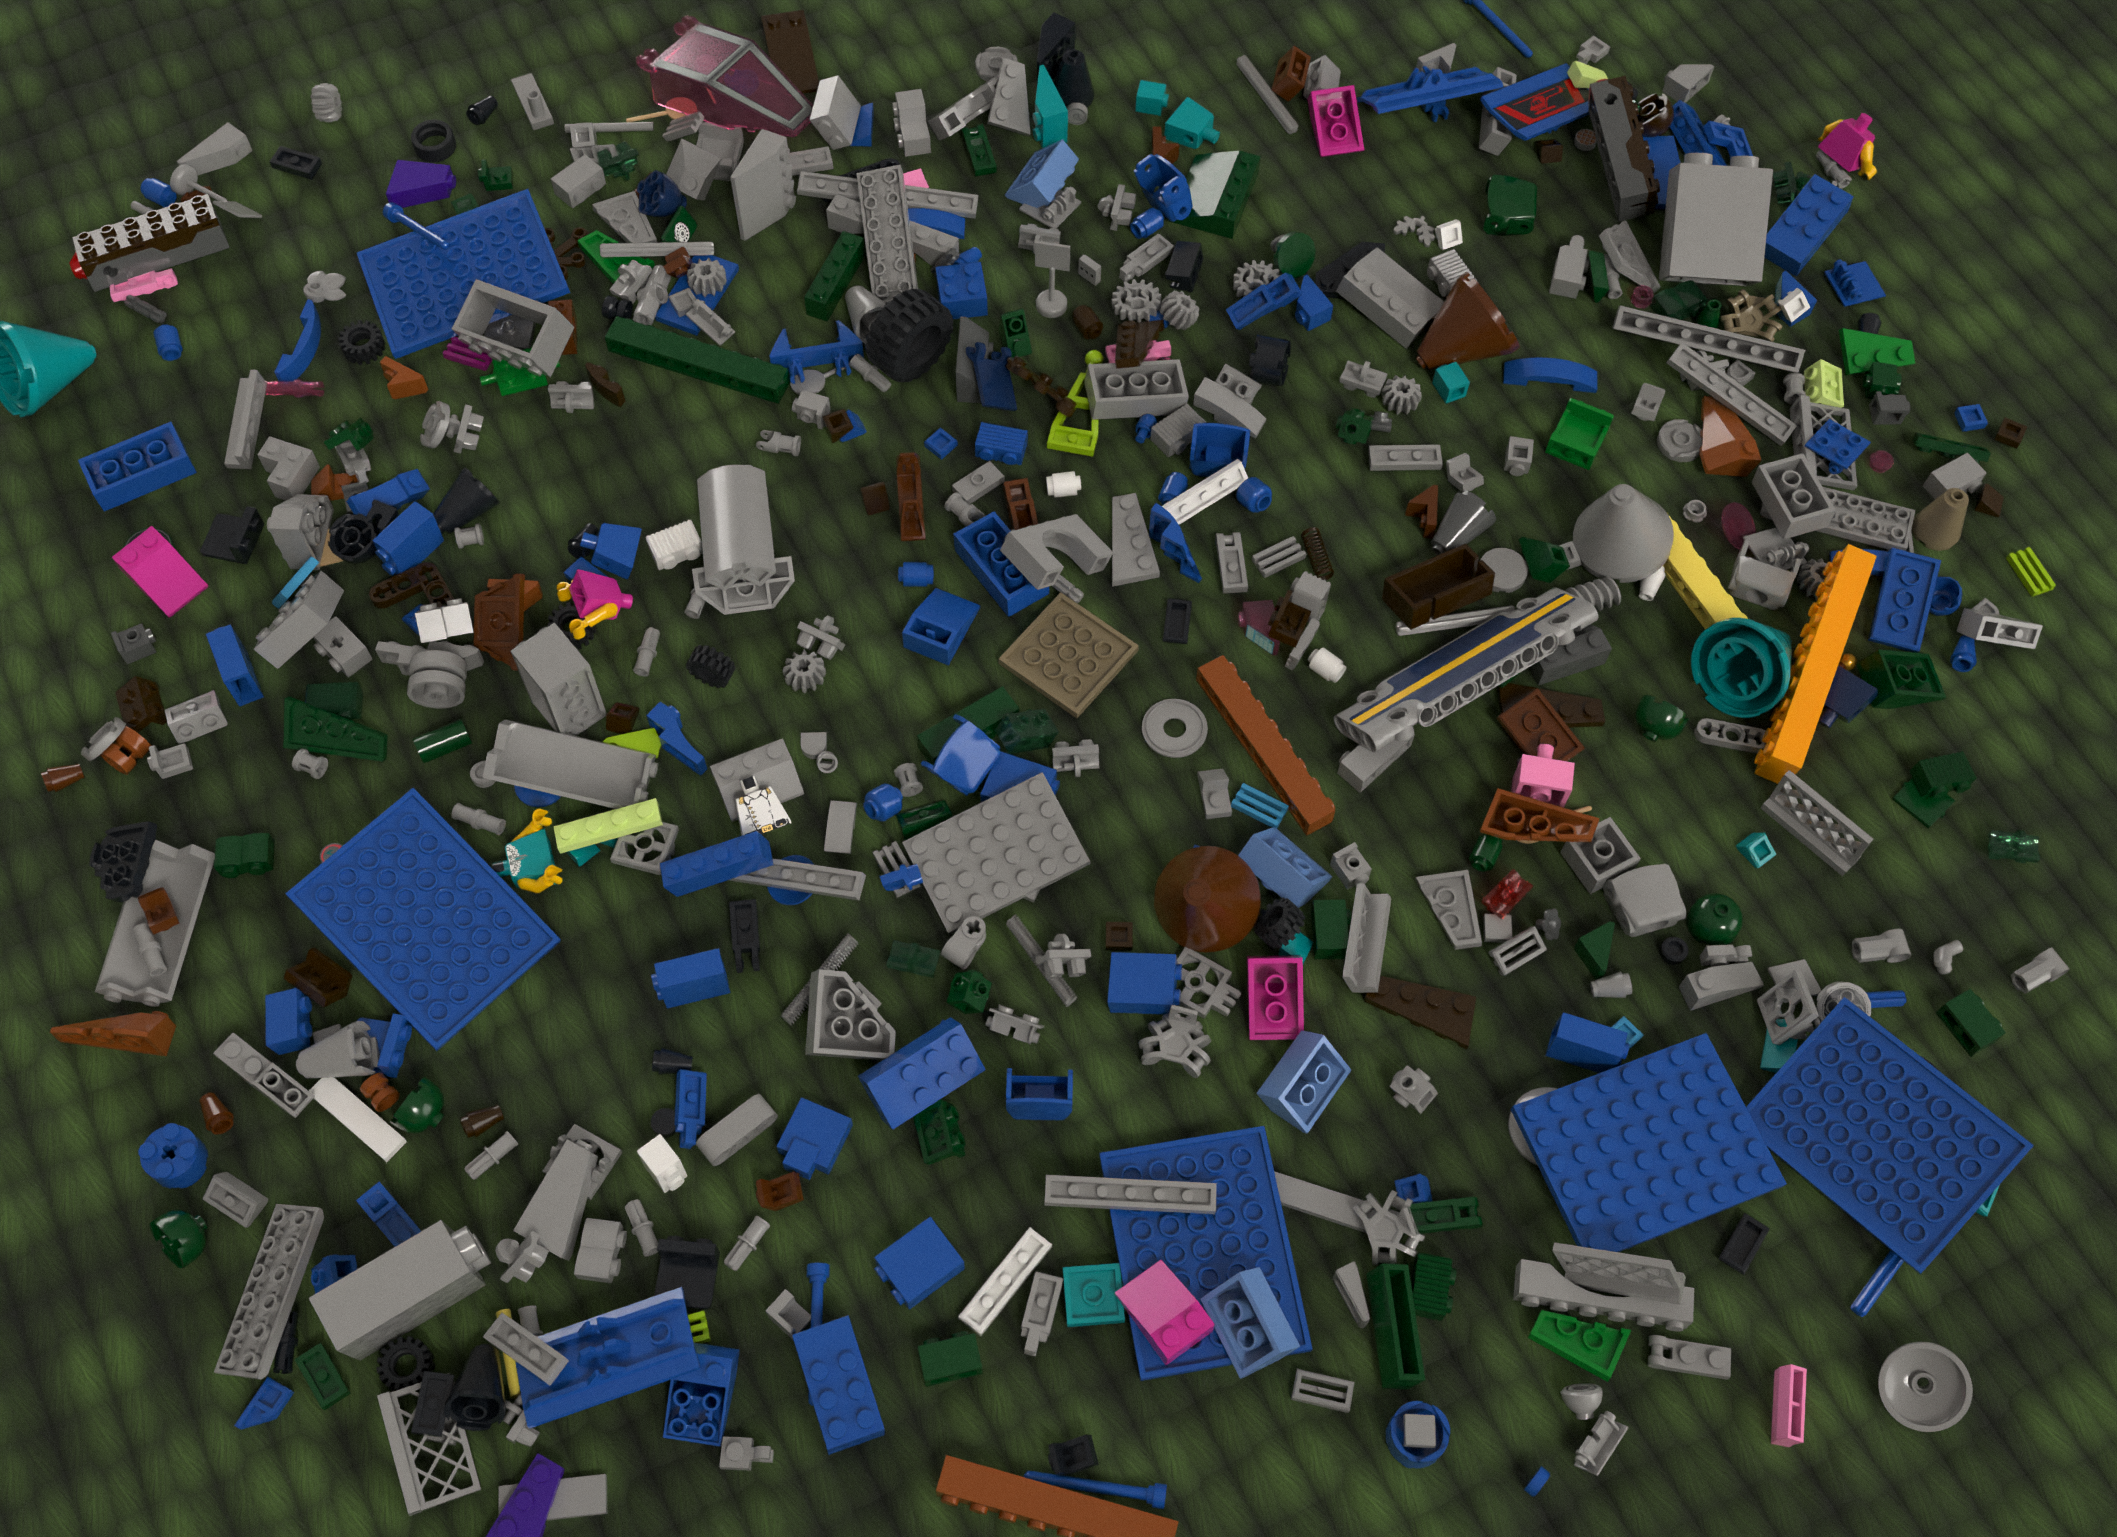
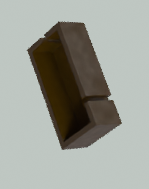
M1463 544L1385 578L1382 600L1412 630L1428 623L1430 617L1435 620L1491 595L1495 572L1483 560L1478 561L1479 556L1467 544Z

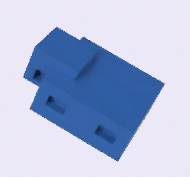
M801 1097L776 1146L778 1153L785 1156L782 1162L784 1170L799 1173V1176L808 1180L811 1179L815 1168L829 1175L852 1129V1119Z

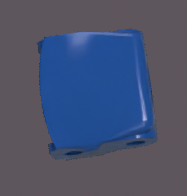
M1150 154L1137 163L1136 169L1133 172L1149 204L1155 209L1160 210L1163 216L1171 222L1183 220L1189 216L1193 204L1190 188L1185 176L1174 165L1158 154ZM1150 164V168L1145 171V167ZM1159 186L1158 190L1154 192L1155 187Z
M1218 423L1194 424L1189 469L1196 476L1209 477L1236 459L1242 462L1245 469L1250 430L1239 426Z
M955 714L953 720L959 723L960 726L944 744L934 766L924 760L921 762V765L960 793L968 796L969 793H974L989 773L1000 756L999 749L1001 747L970 721Z
M1007 1068L1006 1110L1013 1119L1065 1120L1071 1114L1073 1070H1068V1077L1013 1076L1012 1068Z

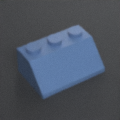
M1063 139L1034 152L1005 196L1010 200L1021 204L1025 203L1035 208L1050 205L1055 199L1054 195L1056 192L1064 187L1065 179L1075 171L1074 166L1079 158Z
M1275 827L1253 834L1238 855L1249 865L1254 874L1262 880L1261 883L1264 887L1276 892L1281 898H1288L1298 908L1311 900L1332 878L1327 871Z
M1301 1030L1256 1094L1273 1113L1307 1134L1349 1075L1351 1068L1324 1035Z
M1260 1267L1237 1273L1200 1298L1208 1316L1215 1324L1214 1328L1240 1379L1282 1359L1300 1347Z

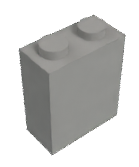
M838 75L820 80L810 116L812 124L833 150L852 144L861 108L859 102Z

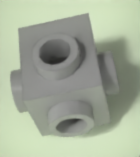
M1409 1066L1398 1071L1390 1085V1088L1395 1093L1393 1098L1404 1108L1410 1105L1420 1114L1438 1092L1428 1082L1431 1078L1419 1068L1414 1071Z

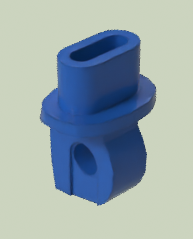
M905 864L900 865V870L880 876L886 891H894L906 885L910 891L913 890L912 886L923 883L917 864L907 867Z

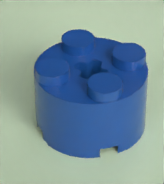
M169 1123L154 1131L138 1150L144 1171L165 1188H187L196 1183L203 1176L207 1168L208 1150L205 1144L188 1128L174 1123Z
M1412 1401L1401 1406L1391 1418L1386 1428L1388 1449L1392 1456L1406 1468L1430 1466L1445 1452L1449 1443L1450 1425L1446 1416L1436 1406L1423 1403V1401ZM1404 1414L1435 1415V1448L1404 1447Z

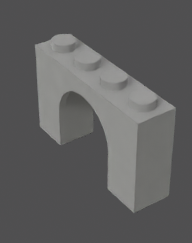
M1077 514L1012 530L1005 536V542L1000 549L1037 590L1054 585L1064 568L1046 547H1052L1067 554L1087 575L1103 571L1113 554L1110 548Z

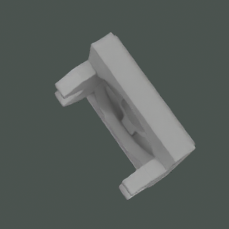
M663 822V825L647 829L637 836L629 834L619 837L610 858L611 863L661 875L660 863L671 860V855L674 856L675 854L674 842L679 831L678 826ZM654 830H658L663 835L665 844L654 840L652 836ZM648 837L652 840L651 845L645 849L639 848L637 846L638 840ZM628 844L634 845L637 850L634 859H631L627 854ZM652 850L662 852L654 860L642 862L645 853H649Z
M1794 970L1757 999L1773 1044L1780 1046L1789 1038L1805 1039L1807 1038L1805 1032L1812 1033L1814 1031L1812 1021L1819 1015L1802 972ZM1784 1001H1789L1788 1011L1782 1014V1003ZM1802 1001V1012L1795 1019L1793 1015L1795 1005ZM1783 1017L1787 1026L1780 1027L1775 1020Z
M574 1124L567 1135L559 1136L558 1145L551 1148V1159L543 1169V1173L547 1174L567 1139L573 1143H576L578 1139L590 1142L589 1145L593 1146L590 1151L591 1153L595 1154L598 1148H600L603 1154V1158L599 1161V1166L596 1165L592 1171V1182L587 1197L591 1200L621 1156L622 1151Z

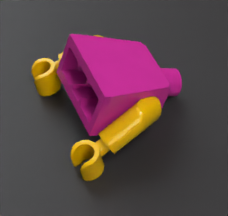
M1861 113L1857 120L1853 118L1839 119L1825 126L1822 136L1818 138L1821 142L1818 148L1848 172L1861 168L1858 175L1866 174L1868 181L1877 173L1872 163L1875 135L1867 130L1873 121L1869 115Z
M577 569L571 584L560 582L557 585L558 599L560 601H568L573 598L579 617L585 618L583 621L574 619L570 622V632L573 633L575 639H581L585 636V628L587 626L593 627L606 619L614 620L617 618L621 608L630 609L632 606V595L621 593L617 581L606 576Z

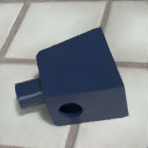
M1838 665L1823 707L1824 711L1821 713L1818 722L1829 729L1837 718L1845 723H1850L1878 696L1877 688Z

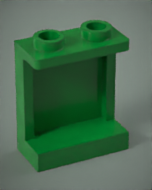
M1570 398L1555 431L1549 439L1545 453L1590 470L1610 428L1614 415L1585 404L1582 401Z

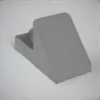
M1452 43L1418 57L1416 68L1419 69L1418 72H1424L1423 66H1426L1430 71L1431 69H1441L1443 73L1450 72L1456 44Z
M1223 769L1198 771L1197 775L1206 819L1231 816L1232 809L1228 794L1229 778Z

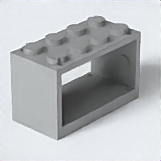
M477 279L452 327V330L459 336L458 340L469 345L468 348L471 351L480 355L482 352L487 353L490 358L501 362L502 359L506 360L509 365L517 369H521V367L527 368L530 373L539 377L541 374L551 377L574 329V326L556 308ZM495 309L543 325L530 353L483 336Z
M555 623L542 628L536 635L527 641L520 642L511 650L531 702L554 731L577 736L606 716L607 713L589 663Z

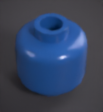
M1250 477L1238 487L1236 498L1250 512L1258 513L1270 506L1272 491L1268 485L1257 477Z
M884 783L866 794L863 807L871 819L880 822L886 821L901 811L903 796L898 788Z

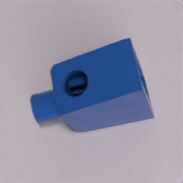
M604 523L601 524L598 536L583 532L580 546L594 550L591 560L593 565L628 579L633 568L642 529Z

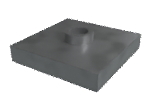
M510 315L489 323L484 337L497 340L520 350L531 348L536 323L516 315Z

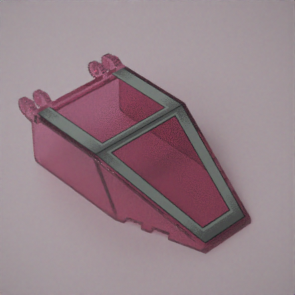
M686 15L681 19L680 23L678 22L674 25V31L682 37L661 55L656 50L648 48L644 50L643 55L636 57L637 66L650 73L653 99L657 105L686 115L700 111L705 116L703 121L729 130H734L735 127L747 128V132L755 133L756 129H764L787 137H796L811 123L810 116L813 104L754 40L701 23L693 16Z

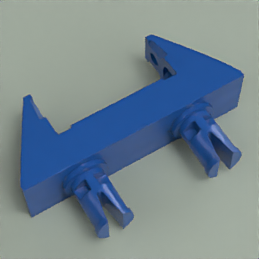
M838 320L836 321L839 335L837 340L840 342L790 349L791 345L788 343L786 329H783L769 356L772 364H779L788 368L790 382L795 384V375H798L801 383L805 380L803 367L835 363L836 374L839 377H842V368H844L847 376L850 375L849 360L855 355L857 356V354L864 358L863 344L849 328Z

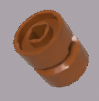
M125 726L120 735L115 739L116 742L112 743L100 756L117 771L128 775L137 765L136 759L143 758L149 752L151 745L139 733ZM122 748L125 752H127L130 755L127 757L119 749Z

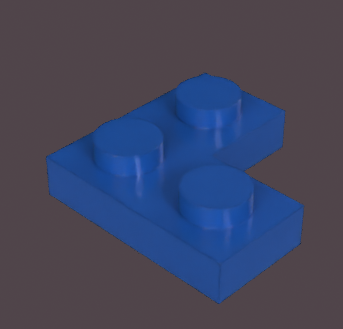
M1708 121L1703 126L1709 143L1727 147L1730 159L1733 156H1753L1742 128Z

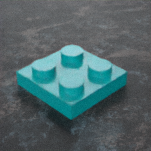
M1119 1263L1063 1267L1067 1327L1125 1323L1124 1307L1114 1294L1122 1288Z

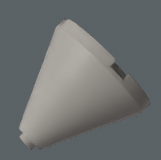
M1627 484L1615 486L1586 507L1578 517L1573 531V543L1580 557L1581 565L1589 573L1600 579L1608 576L1612 579L1620 580V583L1638 581L1659 570L1670 556L1674 539L1673 525L1667 512L1658 503Z

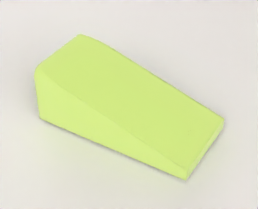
M1574 61L1567 71L1575 88H1590V84L1596 83L1601 79H1608L1604 71L1578 61Z

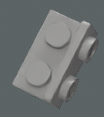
M214 690L165 709L167 724L178 744L228 725L221 710L219 698Z

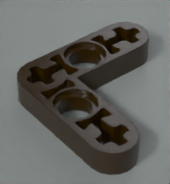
M430 562L421 563L374 585L369 591L373 605L380 609L388 608L424 591L430 604L436 603L437 607H442V604H447L448 600L454 599L437 567ZM426 572H429L433 579L430 583L424 575ZM404 581L411 582L410 587L402 590L398 588L400 583ZM391 588H394V594L392 593ZM441 588L444 590L441 596H431L432 591ZM383 593L385 597L380 599L378 595Z

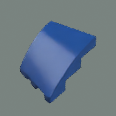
M1156 503L1151 509L1149 537L1161 543L1160 548L1164 550V555L1181 564V574L1200 583L1202 577L1179 524L1164 507Z

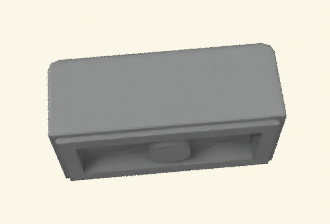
M228 1172L213 1175L203 1197L204 1201L245 1228L251 1225L269 1200Z

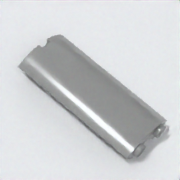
M726 465L711 469L697 479L705 581L724 591L732 586L740 577L761 587L776 573L765 471L751 465Z
M503 720L498 725L494 749L487 752L482 778L618 809L648 800L649 793L646 791L650 778H655L657 774L658 763L655 762L656 755Z
M155 840L149 858V867L142 882L143 891L141 895L164 887L180 924L173 926L169 930L153 935L155 941L159 942L162 948L160 954L167 967V971L157 977L150 976L144 958L139 956V945L132 929L138 924L148 922L138 897H131L123 902L95 992L103 994L104 999L111 1002H121L122 999L142 1002L152 1007H158L160 1003L172 1000L214 863L215 853L194 844L177 849Z

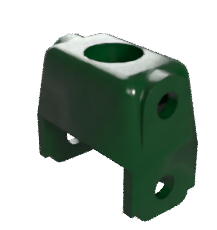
M1494 174L1492 177H1489L1485 193L1488 195L1487 202L1490 214H1487L1485 217L1483 230L1486 234L1498 236L1531 233L1534 229L1536 218L1537 185L1512 176ZM1492 222H1497L1498 224H1497V225H1492L1491 223H1492Z

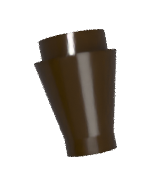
M497 1104L492 1107L465 1112V1116L460 1117L459 1120L467 1138L473 1136L477 1138L496 1123L504 1120V1116Z

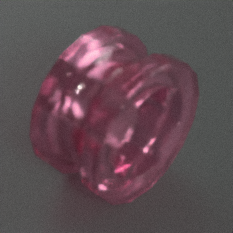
M1637 286L1631 296V302L1637 308H1647L1652 302L1654 292L1648 286Z

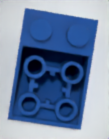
M935 588L913 612L902 632L904 648L949 666L977 615L980 605Z
M694 1343L701 1369L670 1380L663 1438L721 1447L736 1380L740 1350Z

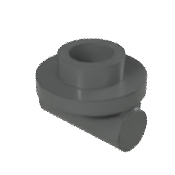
M1375 411L1374 415H1369L1374 417L1371 430L1390 433L1392 418L1388 417L1389 413Z

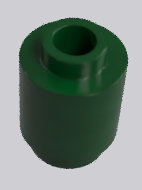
M1484 833L1479 836L1469 856L1472 867L1481 872L1492 870L1503 848L1502 839Z

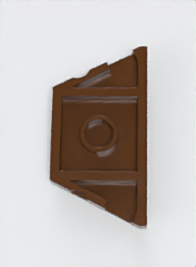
M514 574L513 578L492 586L490 590L475 595L474 646L483 652H488L494 659L511 666V669L514 671H518L511 650L520 642H523L525 574Z

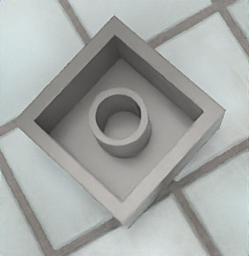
M1611 817L1598 823L1591 842H1565L1560 852L1589 894L1602 889L1608 879H1615L1619 875L1635 869L1641 859Z

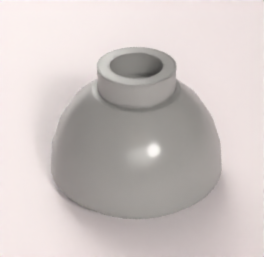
M1573 1384L1564 1387L1561 1391V1396L1565 1405L1576 1413V1419L1586 1420L1594 1418L1593 1412L1602 1401L1603 1390L1596 1384Z

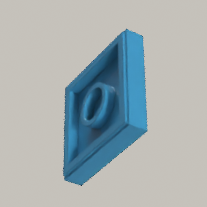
M310 557L272 600V604L279 609L318 565L319 561L314 557Z

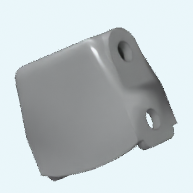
M1745 540L1732 570L1728 585L1730 594L1736 598L1771 610H1776L1779 607L1783 608L1802 559L1796 558L1790 571L1758 561L1756 558L1745 556L1749 541Z
M1665 863L1633 869L1619 875L1615 879H1608L1603 887L1604 897L1612 914L1619 922L1623 932L1630 937L1673 926L1679 920L1686 918V909L1680 896L1677 881L1669 865Z

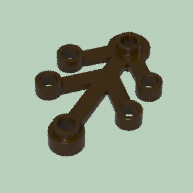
M582 227L575 228L571 238L554 250L562 272H564L565 280L569 276L565 266L581 268L586 263L585 257L581 252H575L571 257H562L574 247L580 248L578 240L589 234ZM545 228L546 234L550 235L548 239L551 246H553L555 241L554 231L551 228Z
M1008 357V363L1006 364L1008 370L1026 381L1030 379L1034 385L1033 387L1040 393L1045 395L1047 392L1058 401L1055 408L1067 417L1073 415L1077 404L1067 397L1069 391L1061 386H1058L1057 389L1050 386L1053 378L1044 372L1039 376L1026 368L1027 363L1020 357Z

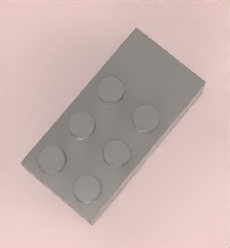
M1180 359L1143 361L1139 367L1116 369V363L1088 364L1084 383L1092 420L1141 417L1144 414H1152L1153 416L1170 415L1177 411L1178 408L1187 404L1189 396Z

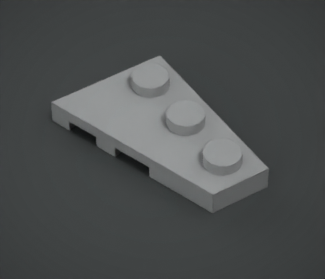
M1003 58L987 124L1029 136L1030 122L1025 64Z

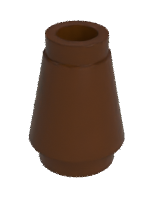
M80 764L47 768V771L41 772L48 792L54 790L58 792L85 778Z
M215 1093L203 1095L199 1102L206 1129L216 1135L230 1130L233 1126V1114Z

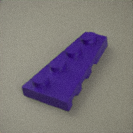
M537 1453L486 1537H542L550 1508L552 1507L565 1469Z

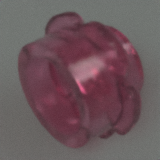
M1878 450L1870 456V467L1879 473L1889 470L1894 462L1892 455L1883 450Z

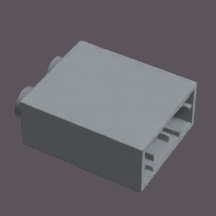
M1687 153L1684 157V163H1679L1669 170L1659 281L1748 287L1762 282L1773 169L1758 168L1759 158L1755 156H1733L1730 159V166L1712 165V154Z
M440 1220L309 1297V1300L335 1349L340 1353L361 1361L387 1345L390 1341H394L484 1287L486 1283L479 1270L491 1264V1261L475 1233L472 1234L466 1225L454 1232Z

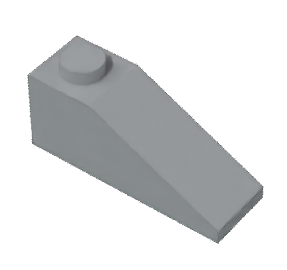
M227 122L177 160L179 166L182 164L190 165L197 171V175H201L236 164L253 150L246 135Z
M1964 608L1956 632L1975 640L2035 649L2043 625L1986 611Z
M1414 735L1404 741L1394 740L1376 752H1371L1361 745L1357 746L1352 752L1346 751L1339 759L1340 765L1337 774L1361 793L1411 747Z
M1753 962L1710 967L1688 974L1680 984L1679 989L1691 1011L1762 988L1764 984Z

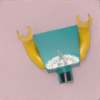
M536 809L532 814V821L511 843L505 845L507 860L492 863L493 870L500 877L510 875L516 888L533 893H541L554 884L562 883V878L557 876L559 872H562V869L555 866L550 839L546 830L542 829V826H550L552 820L551 818L544 817L548 811L543 809Z

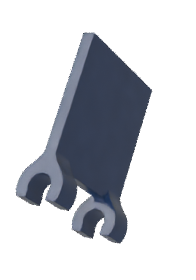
M976 342V350L973 347H967L966 355L974 363L982 406L1016 411L1017 405L1010 370L1006 368L1007 359L1012 356L1010 348L1002 347V355L1000 352H992V360L984 359L986 353L984 343Z

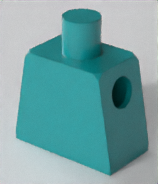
M1187 97L1166 121L1164 136L1169 141L1197 149L1204 140L1215 144L1219 139L1220 132L1213 129L1214 115Z

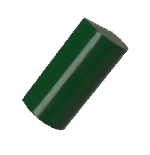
M462 719L413 739L423 763L472 744Z

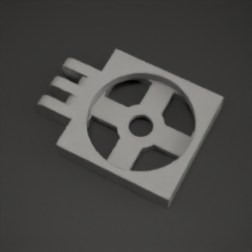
M1185 947L1178 957L1177 963L1182 964V966L1188 963L1200 964L1196 970L1190 972L1182 968L1181 981L1185 983V988L1181 992L1180 1005L1197 1011L1198 1016L1204 1019L1211 1008L1224 1016H1228L1231 1011L1222 1004L1233 1008L1236 1001L1228 995L1235 999H1239L1241 996L1239 990L1227 984L1232 976V972ZM1210 969H1212L1218 979L1217 987L1206 981L1205 976ZM1196 977L1200 980V984L1192 986L1190 980ZM1199 991L1210 996L1208 1001L1202 1004H1195L1190 999L1195 992Z

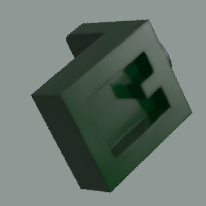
M486 159L481 160L478 177L480 182H484L486 191L513 189V171L511 166L489 168Z

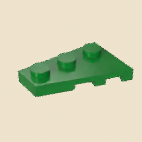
M597 230L578 240L581 250L613 284L620 276L618 268L622 264L628 266L632 260H635L641 265L651 266L652 269L655 266L654 261L649 258L645 260L642 257H601L600 244L619 242Z
M1845 328L1839 329L1846 375L1868 372L1873 362L1897 365V367L1915 364L1911 340Z
M1541 1310L1528 1338L1608 1382L1631 1330L1624 1328L1620 1330L1606 1327V1324L1598 1322L1594 1324L1578 1321L1575 1317Z

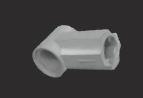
M1902 929L1889 930L1879 936L1855 938L1852 941V954L1858 963L1885 959L1889 963H1896L1911 957V952Z
M2051 947L2036 956L2029 964L2013 972L2010 976L2014 987L2026 994L2047 981L2049 983L2053 982L2070 969Z

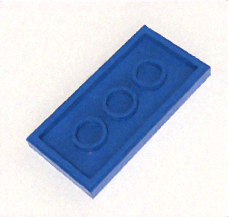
M1674 136L1643 137V140H1647L1649 145L1648 158L1654 162V179H1658L1660 184V192L1657 193L1658 204H1655V209H1665L1669 170L1680 163Z
M713 255L694 256L692 258L693 263L698 264L699 259L706 261L709 257L711 262L718 260L725 269L726 285L723 286L722 292L716 291L715 297L712 294H708L706 297L702 293L696 295L694 290H691L696 299L705 301V304L713 311L739 271V266L736 263ZM687 274L679 278L668 296L690 288ZM669 298L666 303L662 304L655 316L656 321L696 336L701 330L686 315L679 317L669 302Z
M1896 548L1889 550L1868 641L1913 653L1920 651L1941 560Z

